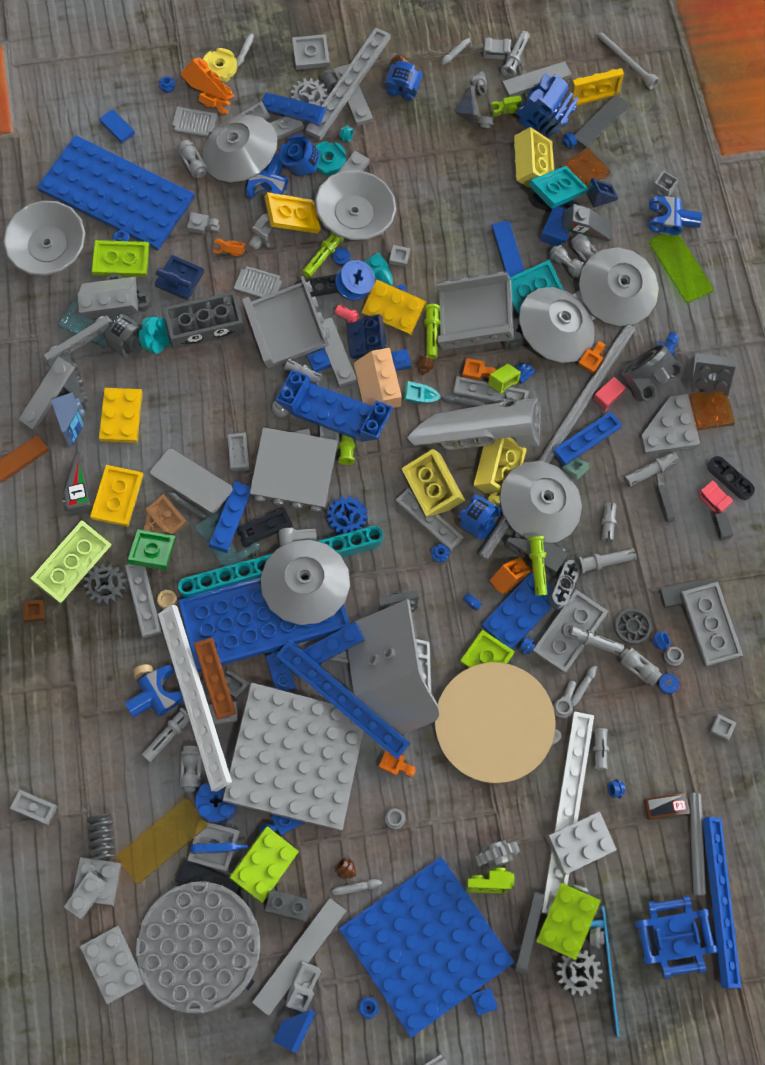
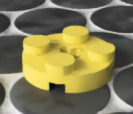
M218 48L217 51H209L203 58L211 71L219 75L222 82L229 81L237 71V61L230 50ZM223 63V66H220V67L216 65V64Z

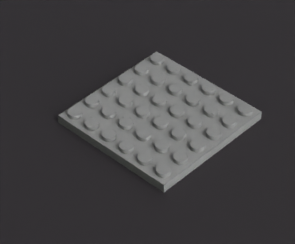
M251 683L229 770L232 783L225 786L222 802L342 831L363 730L332 703Z

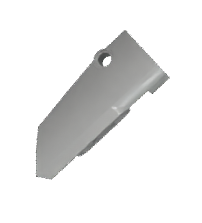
M509 397L500 403L434 414L422 422L407 439L414 446L441 443L443 448L449 450L488 446L494 444L495 439L514 437L521 448L539 446L540 401L538 398L516 400Z

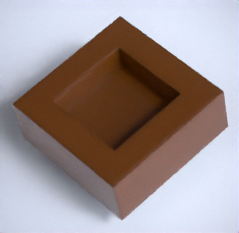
M44 600L23 601L25 622L45 621Z

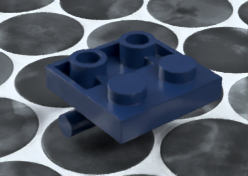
M171 255L164 269L159 268L156 275L159 277L155 282V286L188 301L204 274V268Z
M380 314L347 324L349 352L353 360L363 357L371 351L385 349L386 334L384 332L383 316Z

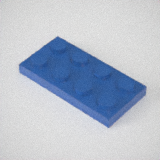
M532 571L488 617L481 627L513 650L552 608L548 598L553 587L546 582L548 595L535 596Z

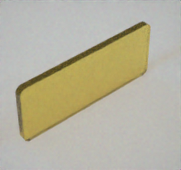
M184 799L120 852L117 858L134 882L140 884L201 833L208 824L191 801Z

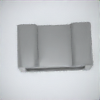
M485 38L483 58L506 60L507 55L510 54L511 40Z

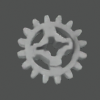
M304 78L302 83L297 81V86L293 85V90L290 92L291 99L322 106L328 97L324 84L319 85V80L313 82V78H310L309 81Z
M503 840L483 848L484 853L476 856L475 860L478 867L489 866V869L513 861L512 856L519 853L520 849L517 842L506 843Z
M584 950L582 954L579 953L578 958L584 959L582 963H576L572 958H567L564 955L561 956L563 963H557V967L561 968V971L556 972V975L562 978L558 981V984L564 983L563 990L571 989L570 995L572 996L576 991L579 997L583 996V991L589 995L591 994L590 988L594 990L598 988L595 982L602 981L598 974L603 973V970L597 969V966L601 963L600 961H593L595 958L594 954L590 957L587 956L588 950ZM590 966H591L592 971H593V977H591V976L589 975V967H590ZM566 968L569 970L570 977L568 979L565 974ZM575 968H582L583 977H576L575 974L577 973V971L575 970ZM577 982H582L586 986L576 987L574 986V984H576Z

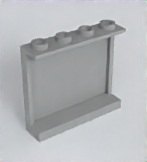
M497 272L493 275H480L475 278H462L457 281H444L436 284L440 299L441 335L438 336V343L442 350L514 339L511 280L507 272Z
M301 276V283L252 302L249 297L242 299L263 361L268 369L287 362L288 359L292 360L329 346L327 339L330 338L327 328L322 327L321 323L324 322L321 312L317 313L316 307H319L315 296L311 297L310 292L313 289L310 281L306 282L304 276Z
M263 427L250 490L251 497H254V500L259 502H265V499L271 500L276 505L288 503L291 504V507L302 509L303 506L310 507V510L315 512H321V509L326 510L335 455L339 445L338 440Z

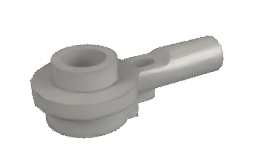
M569 681L564 696L554 703L553 709L557 717L564 719L572 714L571 697L576 687V682Z

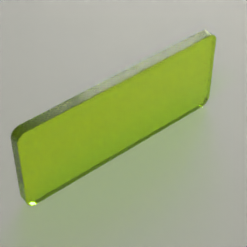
M661 234L650 239V247L686 303H690L713 292L714 287L680 234Z

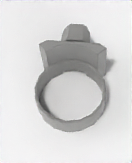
M268 213L263 214L251 229L254 235L249 242V246L254 250L258 249L262 244L266 247L270 245L267 242V238L273 227L270 226Z

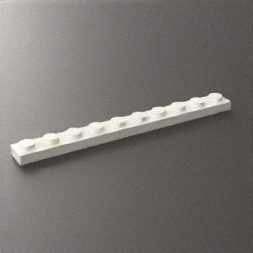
M170 605L160 612L158 616L211 791L217 792L232 783L178 607Z
M579 712L573 713L554 832L578 821L594 715ZM552 849L541 913L547 915L561 883L568 885L569 873L562 875Z

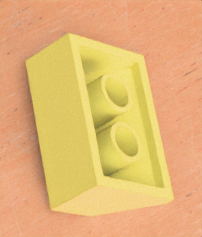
M531 127L514 136L516 179L526 187H530L529 183L532 179L554 171L552 141Z
M511 437L495 439L494 444L483 446L474 486L486 494L501 493L503 481L512 469L523 464L527 449L519 447L518 443Z
M430 450L401 468L426 517L450 511L465 502L441 454L436 450Z

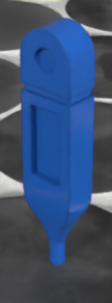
M234 843L190 845V853H227L248 848V845Z

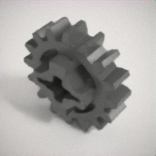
M102 563L100 569L94 566L95 571H88L90 577L84 578L85 582L88 583L83 585L84 589L88 590L86 592L87 597H91L90 599L93 603L97 600L100 606L103 602L109 606L110 601L116 604V598L122 599L121 592H126V588L123 586L127 584L126 579H123L125 577L124 573H120L119 567L113 569L112 564H109L108 568H106L104 563ZM116 579H118V586H117V588H116L115 585H114L115 582H116ZM95 582L96 586L94 588L95 590L93 591V583Z

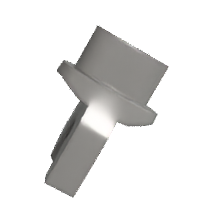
M481 71L476 76H473L472 82L475 90L481 95H485L487 93V79L484 72Z

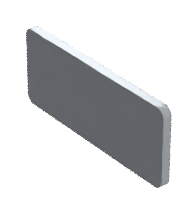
M168 449L150 471L153 477L210 513H215L233 491L231 485L173 449Z

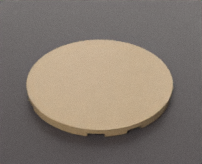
M495 662L470 667L458 674L446 686L439 699V717L435 721V731L439 746L448 761L458 771L474 780L498 784L520 779L533 771L544 760L550 750L555 734L553 705L543 686L523 669L510 664Z

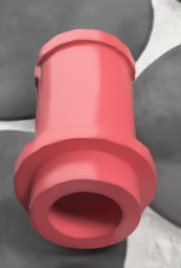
M341 304L335 310V315L347 320L349 324L356 322L359 318L356 310L352 311Z

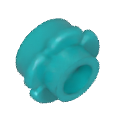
M349 125L341 128L339 136L344 143L345 141L351 142L354 130Z

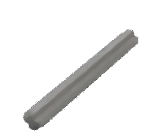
M691 793L689 794L693 892L696 896H704L706 894L701 794Z

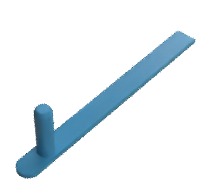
M602 906L603 920L592 921L590 929H596V927L604 928L616 1037H619L605 909Z

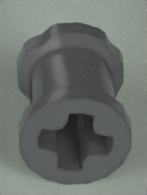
M330 69L323 71L319 77V80L325 84L328 93H331L338 83V80L333 76V71Z

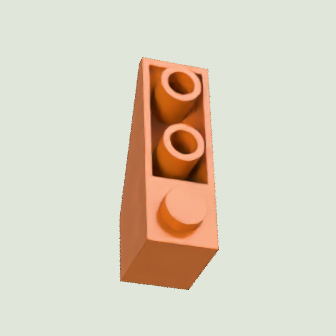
M200 57L193 59L180 73L188 84L195 89L224 100H230L235 97L230 87L224 85L219 75L212 72L207 62Z

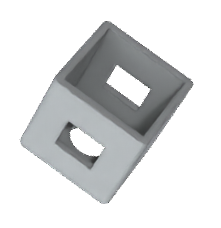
M663 171L656 180L652 193L657 196L670 197L676 188L678 179Z

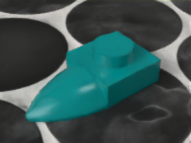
M379 252L364 261L373 270L376 280L393 286V277L389 270V265Z
M410 381L405 383L404 401L422 404L423 402H434L441 398V395L430 386Z

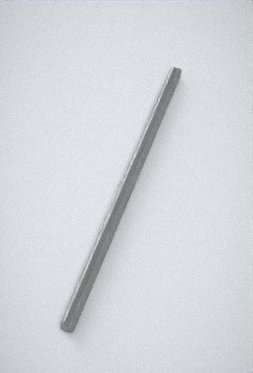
M630 324L625 325L538 461L550 464L555 456L553 450L564 442L635 331V328ZM504 515L479 552V556L485 560L489 559L510 526Z

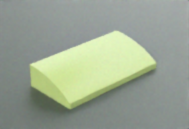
M81 520L30 578L31 582L53 599L62 603L112 544Z

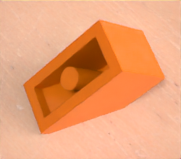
M519 557L502 565L489 581L503 595L511 591L533 570Z

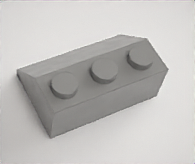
M136 277L82 284L78 293L79 313L85 319L138 312Z

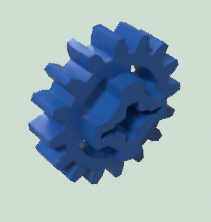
M351 495L347 499L341 496V501L334 499V505L329 504L331 511H327V516L329 517L327 518V523L331 524L330 529L336 528V534L338 535L340 532L345 534L360 530V527L365 528L366 523L364 521H368V516L365 515L367 514V508H363L364 502L358 503L357 497L351 500ZM345 511L350 517V521H348V518L345 515Z

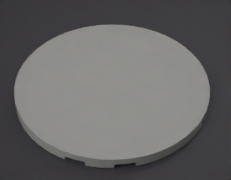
M191 882L177 886L163 894L146 913L136 942V957L142 981L149 992L163 1005L185 1013H207L229 1004L247 987L258 964L260 935L256 919L249 906L232 890L215 883Z

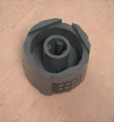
M120 314L112 326L105 330L104 335L107 337V345L125 358H128V356L135 357L143 349L139 341V330H142L143 325L129 316Z

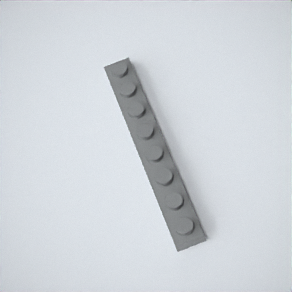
M378 28L373 30L322 104L326 112L321 125L309 123L305 129L306 134L321 141L391 39L389 33Z

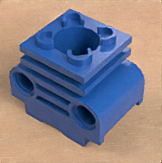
M545 73L540 82L535 84L528 92L526 102L516 111V114L520 116L518 122L526 128L531 127L534 130H538L545 123L540 131L542 134L551 126L546 134V137L549 138L553 133L555 135L558 133L560 126L563 128L569 121L567 117L570 112L573 113L577 108L575 104L579 98L575 97L568 104L573 96L570 92L563 99L569 89L568 84L557 74L550 77Z

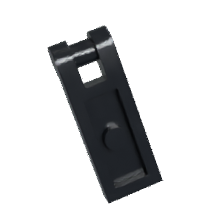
M284 508L237 528L236 532L242 538L241 543L243 547H249L255 542L277 534L280 529L291 528L293 525ZM252 530L254 535L249 536L248 532Z

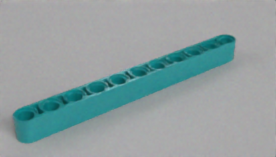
M371 526L317 542L327 544L332 549L335 545H341L343 548L335 551L344 558L380 547L383 543V531L378 526ZM378 535L379 538L377 540H373L370 538V536ZM353 540L361 541L359 545H353L351 542ZM272 554L186 577L178 584L182 598H187L259 578L263 571H260L258 568L265 565ZM244 570L249 571L247 576H241L240 573ZM223 576L231 577L228 581L221 580ZM205 581L212 582L208 587L202 586ZM187 586L193 587L189 592L183 591Z

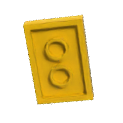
M622 68L573 80L570 91L573 96L569 103L575 97L579 98L575 105L613 97L615 94L619 95L624 76Z
M268 192L264 196L271 227L316 234L321 230L314 200Z
M376 280L361 313L369 317L380 314L383 316V323L412 335L426 301Z
M104 388L99 433L100 442H138L142 389Z
M106 465L90 515L91 519L128 527L144 476L143 472Z

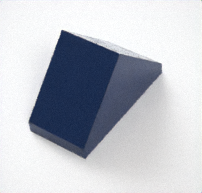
M595 178L590 180L587 195L593 208L619 199L612 184Z

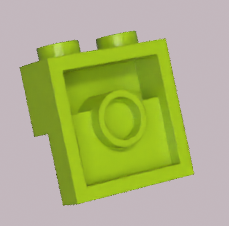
M493 868V871H489L486 879L482 875H472V878L468 879L465 884V891L471 893L507 894L512 889V886H514V873L506 872L505 868Z

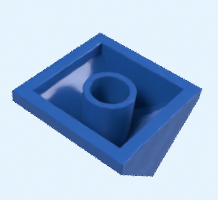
M308 1010L282 1021L273 1042L297 1054L316 1014L315 1011Z

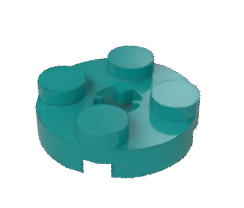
M324 141L316 145L320 151L317 171L326 177L338 173L346 163L345 149L336 142L333 144ZM326 156H332V160H326Z
M157 316L146 317L141 323L144 324L142 330H139L141 347L150 354L160 353L170 342L167 336L166 321L164 318Z

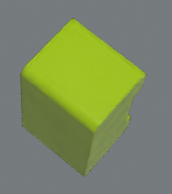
M506 364L490 374L488 385L499 393H503L508 387L519 382L521 372L510 364Z

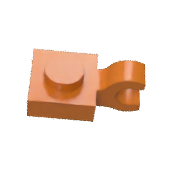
M206 92L199 95L198 101L204 103V106L209 108L216 106L219 113L223 115L228 113V110H225L223 105H230L228 100H223Z
M222 239L214 240V243L219 244L221 247L220 249L215 248L213 250L216 254L224 251L229 252L233 256H240L246 250V243L223 241Z
M599 341L593 351L587 349L578 362V366L594 374L603 361L604 357L600 355L604 351L605 344Z
M467 358L463 377L481 381L483 376L489 380L490 374L495 372L496 368L485 367V361Z
M387 750L378 766L379 769L398 776L399 771L413 778L416 767L404 763L405 756L401 755L399 759H396Z

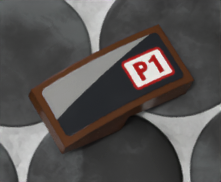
M686 793L644 799L648 820L690 814Z

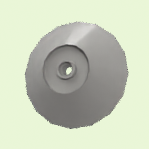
M245 115L234 117L220 124L209 135L203 147L202 159L208 168L206 170L207 173L219 181L229 183L245 181L259 174L271 162L277 150V134L272 124L257 116Z
M360 170L341 171L329 176L319 187L315 198L316 212L323 225L335 235L350 240H368L382 234L392 224L396 212L395 198L388 185L374 174Z
M42 200L26 205L14 214L5 229L3 244L8 259L17 269L30 275L47 276L64 270L76 260L83 249L85 230L81 218L71 207L58 201Z
M619 247L603 249L591 256L581 270L579 288L582 301L591 314L604 323L616 326L637 324L649 316L657 303L659 287L656 274L647 260L634 251Z
M554 287L539 288L527 295L520 307L519 323L524 338L533 350L546 359L559 363L575 362L582 358L586 350L592 347L595 334L591 314L584 304L568 291Z
M542 461L525 462L512 469L502 483L500 503L503 515L511 528L526 540L528 537L545 536L543 542L556 543L571 535L579 523L582 509L579 490L570 476L557 466Z
M313 540L292 541L278 548L266 561L261 575L262 596L269 609L284 621L298 625L317 624L333 616L345 603L350 588L349 571L340 554L327 544ZM307 575L308 579L302 580L301 577Z

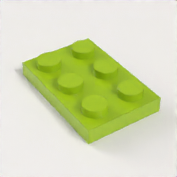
M95 240L92 274L95 276L118 274L125 277H147L149 242Z
M266 826L228 878L257 901L263 903L270 890L274 888L299 851Z
M561 883L537 942L577 960L601 900Z

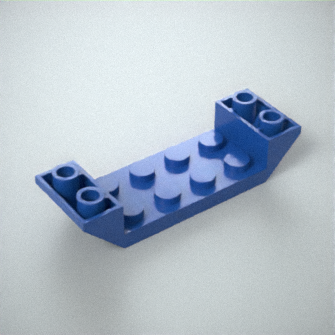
M291 370L275 399L279 405L295 417L361 442L377 440L393 410V406L379 401H375L372 406L312 384L308 375L295 370Z

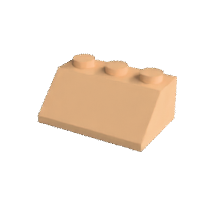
M390 348L371 351L354 362L362 402L373 406L375 401H379L393 406V408L401 407L402 396Z

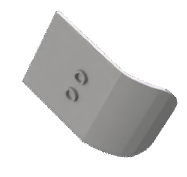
M406 599L356 621L365 641L348 649L354 695L401 735L435 722L439 717V708L420 671L410 601Z

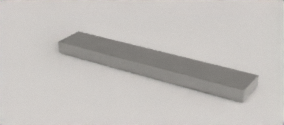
M329 898L252 1003L270 1016L290 989L300 962H310L347 911Z

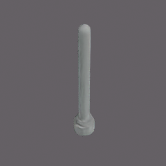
M600 32L598 34V38L644 79L646 87L651 90L658 84L659 78L655 74H648L604 33Z

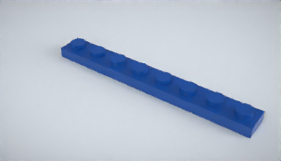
M291 640L286 642L276 656L392 756L399 759L411 743Z
M705 817L703 818V832L705 835V851L710 879L720 981L722 988L736 989L741 988L722 818Z

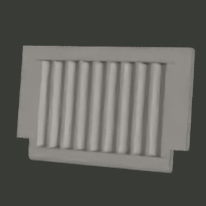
M177 107L172 127L175 128V132L209 137V134L214 131L218 114Z
M246 266L245 270L241 269L233 289L262 298L278 292L282 281L278 275Z

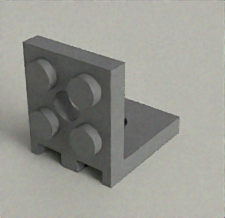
M695 353L691 391L694 392L695 388L706 389L708 394L720 391L725 392L724 396H728L736 368V361H732V358Z

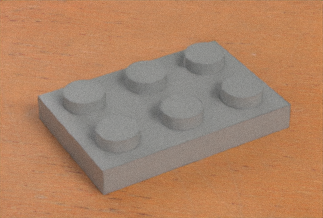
M596 812L546 836L562 875L575 871L617 850L600 812Z
M119 926L80 946L107 1005L145 985L142 981L138 964Z

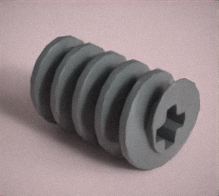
M95 815L87 818V823L92 824L87 827V830L93 832L88 835V839L92 840L88 846L93 849L89 852V855L95 857L92 860H104L116 856V854L110 853V850L115 848L114 845L109 844V842L115 840V837L108 836L109 833L114 832V829L108 828V825L114 823L112 820H107V817L111 815Z

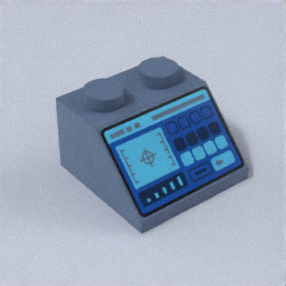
M73 392L51 399L60 428L69 447L73 446L85 424L82 417L86 416L79 398L75 399Z

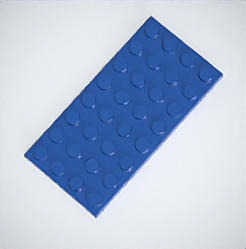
M77 135L72 138L37 186L38 191L116 230H124L130 234V237L140 242H149L150 247L158 251L195 198L193 192Z
M303 575V576L301 577V579H302V580H307V579H308V576H307V575ZM261 577L179 600L198 672L202 670L193 643L213 637L222 666L282 649L288 640H291L296 645L331 635L350 625L344 604L333 616L317 624L298 625L284 621L269 609L263 598Z

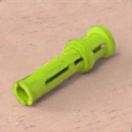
M330 232V236L321 243L320 250L302 270V274L310 279L324 260L335 252V248L344 241V238Z
M427 304L424 307L426 312L424 325L427 327L426 357L437 359L440 306L437 304Z
M342 435L339 443L340 457L338 458V463L341 465H352L355 463V458L353 457L355 444L353 438Z
M545 536L527 538V541L530 543L529 557L532 559L535 596L548 595L544 566L546 552H544L543 540Z

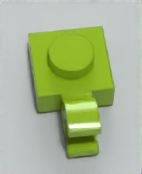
M521 96L507 97L501 102H492L491 109L497 108V110H493V116H499L502 112L503 114L516 113L522 104Z

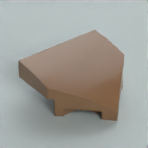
M162 494L149 507H146L145 531L174 535L188 524L187 520L165 494Z

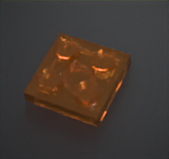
M586 148L561 166H567L587 187H589L592 178L603 180L611 172L589 148Z
M714 391L713 394L706 392L690 394L689 398L697 430L733 426L735 424L729 396H724L725 392Z

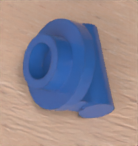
M522 362L515 367L521 372L520 384H523L535 374V370L531 367L530 363Z

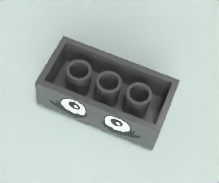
M235 291L163 307L173 349L245 333Z

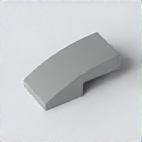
M300 962L287 996L286 1007L306 1012L314 996L312 990L321 973L319 967Z

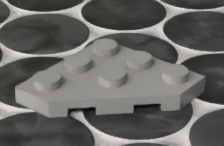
M688 394L670 396L641 435L644 455L700 446Z

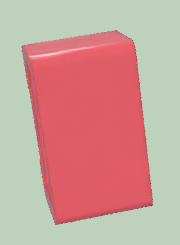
M613 377L594 395L593 400L606 411L625 393L626 387Z
M713 480L698 494V497L715 514L722 513L733 502Z

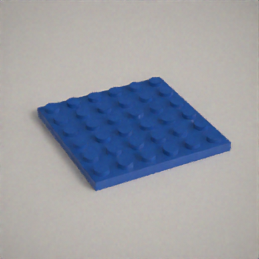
M442 857L339 928L410 1038L515 963Z

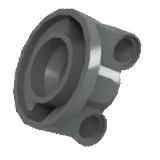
M660 344L638 356L626 366L621 375L633 390L637 401H651L656 397V389L668 379L681 377L684 368L681 363L674 359L665 344ZM671 366L674 368L673 375L670 372ZM644 389L647 391L646 397L643 396Z

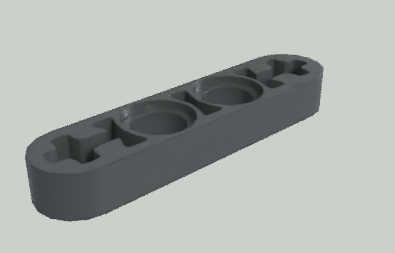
M534 892L515 965L514 972L525 975L544 901V894Z

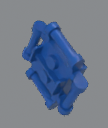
M689 895L682 896L681 899L658 903L654 901L647 902L650 919L635 922L636 928L639 929L645 957L643 958L644 965L659 963L663 979H669L673 975L697 971L698 973L706 972L702 955L718 952L717 946H714L708 920V916H710L708 909L692 912ZM681 907L684 910L683 914L657 917V911ZM696 918H700L705 948H700L697 925L694 922ZM649 926L656 956L652 955L647 927ZM690 957L695 958V963L669 967L667 961Z

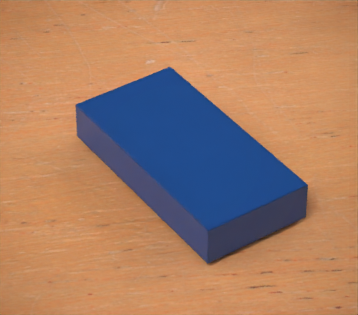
M113 109L99 118L100 123L121 144L135 135V131Z

